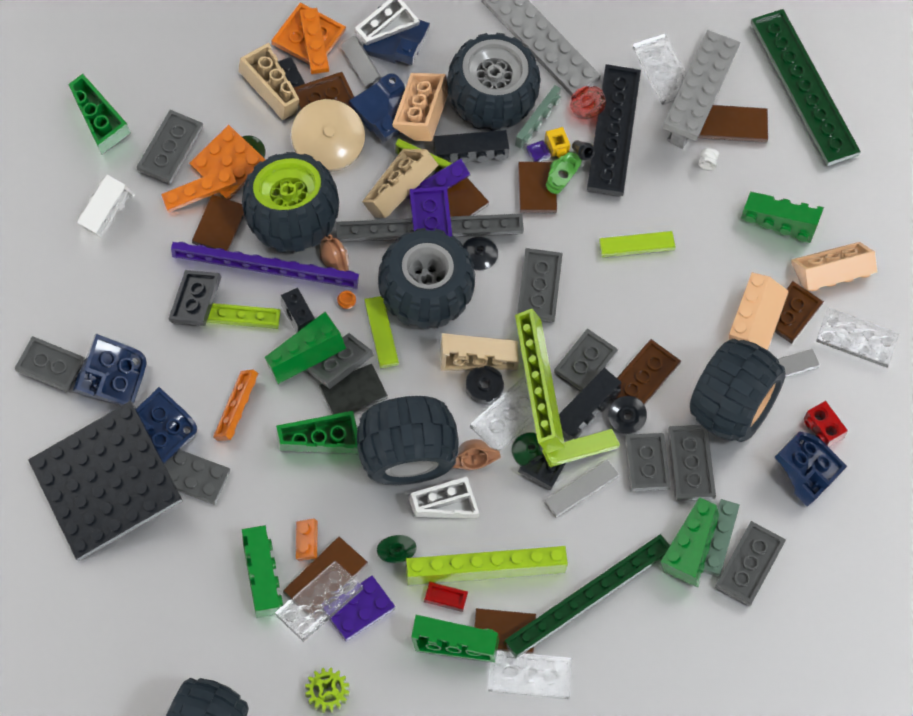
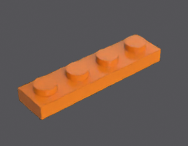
M318 9L299 10L311 74L329 72Z
M231 166L161 195L167 211L170 213L236 186L238 183Z
M254 369L240 372L213 438L217 441L231 440L234 436L236 426L242 417V412L259 374Z

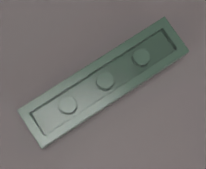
M554 85L517 134L516 147L521 149L524 144H528L531 141L533 132H537L540 129L542 120L544 118L547 119L551 114V108L554 105L557 106L560 102L561 88Z
M723 499L720 500L718 507L719 518L714 536L711 539L710 550L704 563V573L720 577L740 504Z

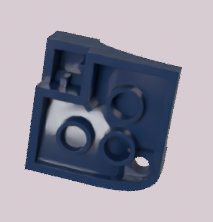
M419 20L418 26L369 45L364 43L363 48L369 56L394 64L397 60L413 65L430 28V23Z
M393 73L385 75L373 86L348 102L367 129L373 131L382 143L402 133L395 129L392 124L405 91V84Z
M95 334L73 391L120 406L129 401L134 403L145 372L146 357L141 351ZM133 358L137 359V365H134Z
M160 387L136 408L164 464L185 444H188L197 433V425L192 417ZM187 428L190 430V433H185L183 430Z
M801 431L774 457L790 477L795 488L794 494L807 507L847 467L822 440L810 433Z

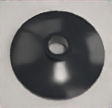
M478 236L468 239L463 244V248H466L473 261L474 270H486L496 263L498 249L490 239Z
M623 396L611 404L608 418L611 426L616 431L623 434H632L644 426L647 419V411L645 405L638 398ZM625 414H631L632 416L629 420L624 418Z

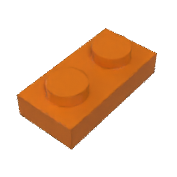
M314 518L296 521V559L298 561L317 558L318 521Z

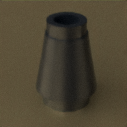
M576 140L572 144V149L580 159L589 160L593 158L595 149L591 143Z

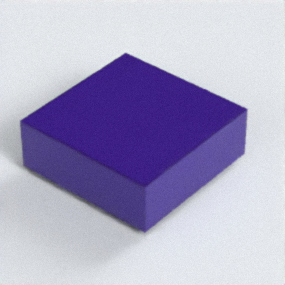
M543 140L528 145L526 148L533 162H540L551 158V153Z

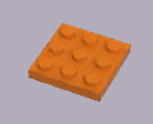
M300 2L271 40V44L309 64L299 10L312 8ZM318 12L326 55H328L346 31V26Z
M228 125L189 164L202 177L231 166L238 185L219 192L225 199L230 200L244 186L247 176L252 173L254 166L266 159Z

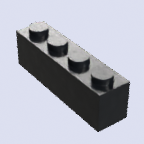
M507 130L434 136L433 139L434 155L450 163H454L459 159H462L464 163L469 161L483 162L493 159L503 160L509 156L510 148Z
M605 367L559 414L563 437L567 441L573 438L577 439L583 432L584 426L592 424L596 418L595 415L599 411L603 412L608 407V402L612 398H617L621 393L622 382Z

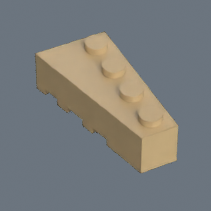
M270 43L240 58L238 72L282 120L297 113L299 98L290 81L287 80L283 68L280 67L278 58L273 54Z
M403 149L362 203L374 218L388 217L409 195V190L415 189L438 166L437 162L427 149Z
M442 333L440 347L441 371H467L484 366H491L497 370H517L519 363L518 341Z

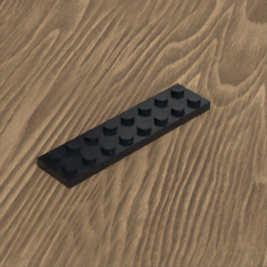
M605 65L600 97L604 100V103H602V106H599L593 144L595 154L591 158L587 191L623 196L641 74L640 69Z

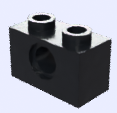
M298 288L281 295V307L296 333L315 319Z

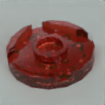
M584 86L572 95L570 107L578 118L590 119L599 115L604 110L606 97L597 86Z

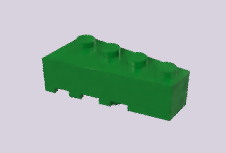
M81 74L68 84L101 155L131 134L125 120L84 74Z
M750 191L741 218L749 223L761 225L766 229L778 231L783 235L795 237L802 242L811 243L824 207L810 208L807 203L801 202V205L792 204L788 199L783 198L778 201L775 200L774 196Z
M324 312L264 358L276 382L280 384L345 350L346 346L341 333L327 313Z
M353 411L276 425V436L280 451L358 454L356 440L357 425Z
M699 497L661 560L664 572L695 587H699L706 556L709 553L711 539L714 536L719 512L716 504Z
M266 525L242 529L243 548L256 618L280 614V607H283L282 595L277 594V588H280L278 576H274L273 570L276 569L275 558H271L270 551H273L271 539H268Z
M415 615L411 639L416 652L487 662L496 661L499 636L494 630L479 629Z

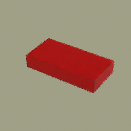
M429 582L424 602L463 612L468 591Z

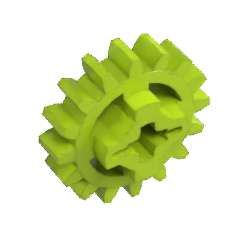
M322 668L320 674L314 671V678L308 677L310 684H305V689L309 690L305 692V696L307 698L311 697L308 700L309 705L315 703L314 709L317 710L321 707L322 713H325L328 708L333 713V707L340 710V703L346 704L347 699L345 697L349 696L350 692L346 690L349 688V683H344L346 676L340 677V671L338 670L336 673H333L332 668L328 672ZM337 683H338V684L340 685V687H341V693H340L339 690L336 688ZM331 687V691L324 693V689L327 690ZM314 688L319 692L318 697L314 694Z

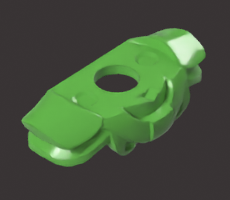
M568 152L559 159L554 160L550 165L546 183L547 189L551 193L559 194L580 167L582 159L577 154ZM564 171L568 177L561 178L558 172Z

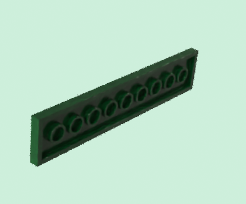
M784 9L752 18L750 22L826 165L829 166L859 156L861 151Z

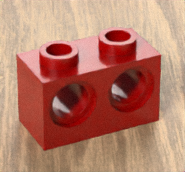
M827 401L806 412L804 417L806 427L811 429L815 436L828 447L845 438L848 430ZM815 416L821 417L822 420L816 419ZM826 431L832 432L833 435H828Z

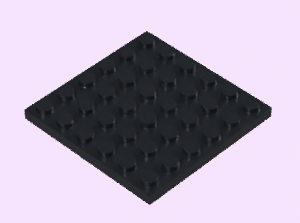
M132 401L127 402L28 459L63 534L78 561L183 502Z

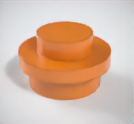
M343 291L338 295L337 303L343 309H350L356 304V296L351 291Z

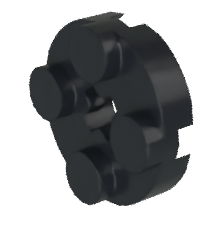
M491 366L476 367L467 375L466 393L474 401L489 405L502 395L504 381L501 373L496 368ZM485 381L489 382V383H488V386H489V387H488V388H483V387H481L482 385L480 384V382H482V383H485Z

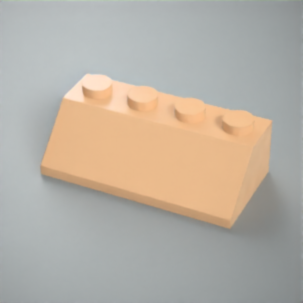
M410 74L392 124L395 129L414 141L433 140L448 96L446 74Z
M861 242L791 259L801 286L808 291H817L820 287H832L839 282H851L854 278H865L873 273H877L875 251Z
M752 272L732 324L729 340L749 341L768 350L788 296V290L771 277Z

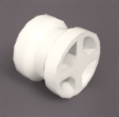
M711 148L703 149L701 151L702 158H700L698 165L705 170H714L717 166L716 160L719 158L718 151Z

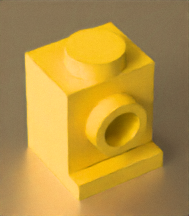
M563 127L546 131L544 141L552 157L557 156L560 158L569 152L570 142Z

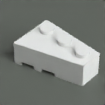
M388 0L355 27V33L365 45H369L418 26L420 21L402 0Z
M106 175L105 178L100 180L96 193L90 196L86 209L80 212L77 223L101 237L114 221L113 216L118 210L122 211L124 209L123 203L128 197L132 198L135 194L125 184Z
M467 477L416 491L409 496L414 517L477 519L479 515Z

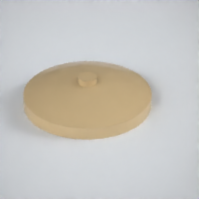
M323 99L306 105L297 114L291 129V141L297 154L313 156V159L320 161L329 172H333L350 166L359 157L365 141V131L360 117L351 107L340 101Z

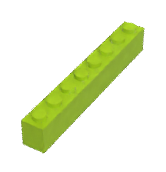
M529 309L516 314L515 318L538 444L546 453H550L564 448L565 443L542 322L533 309Z
M557 546L406 558L405 568L408 586L429 584V582L446 583L566 573L568 562L566 547Z

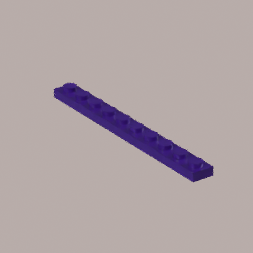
M172 242L171 246L172 257L358 289L359 274L350 270L340 271L332 267L323 268L314 264L305 265L296 261L288 262L278 258H265L257 254L247 255L239 251H225L222 248L213 249L207 248L204 245H189L186 242Z

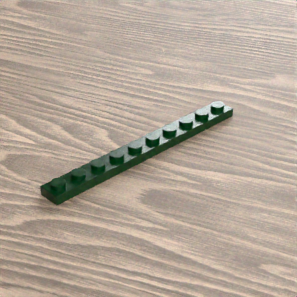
M661 534L505 639V646L515 658H518L661 560L670 544Z

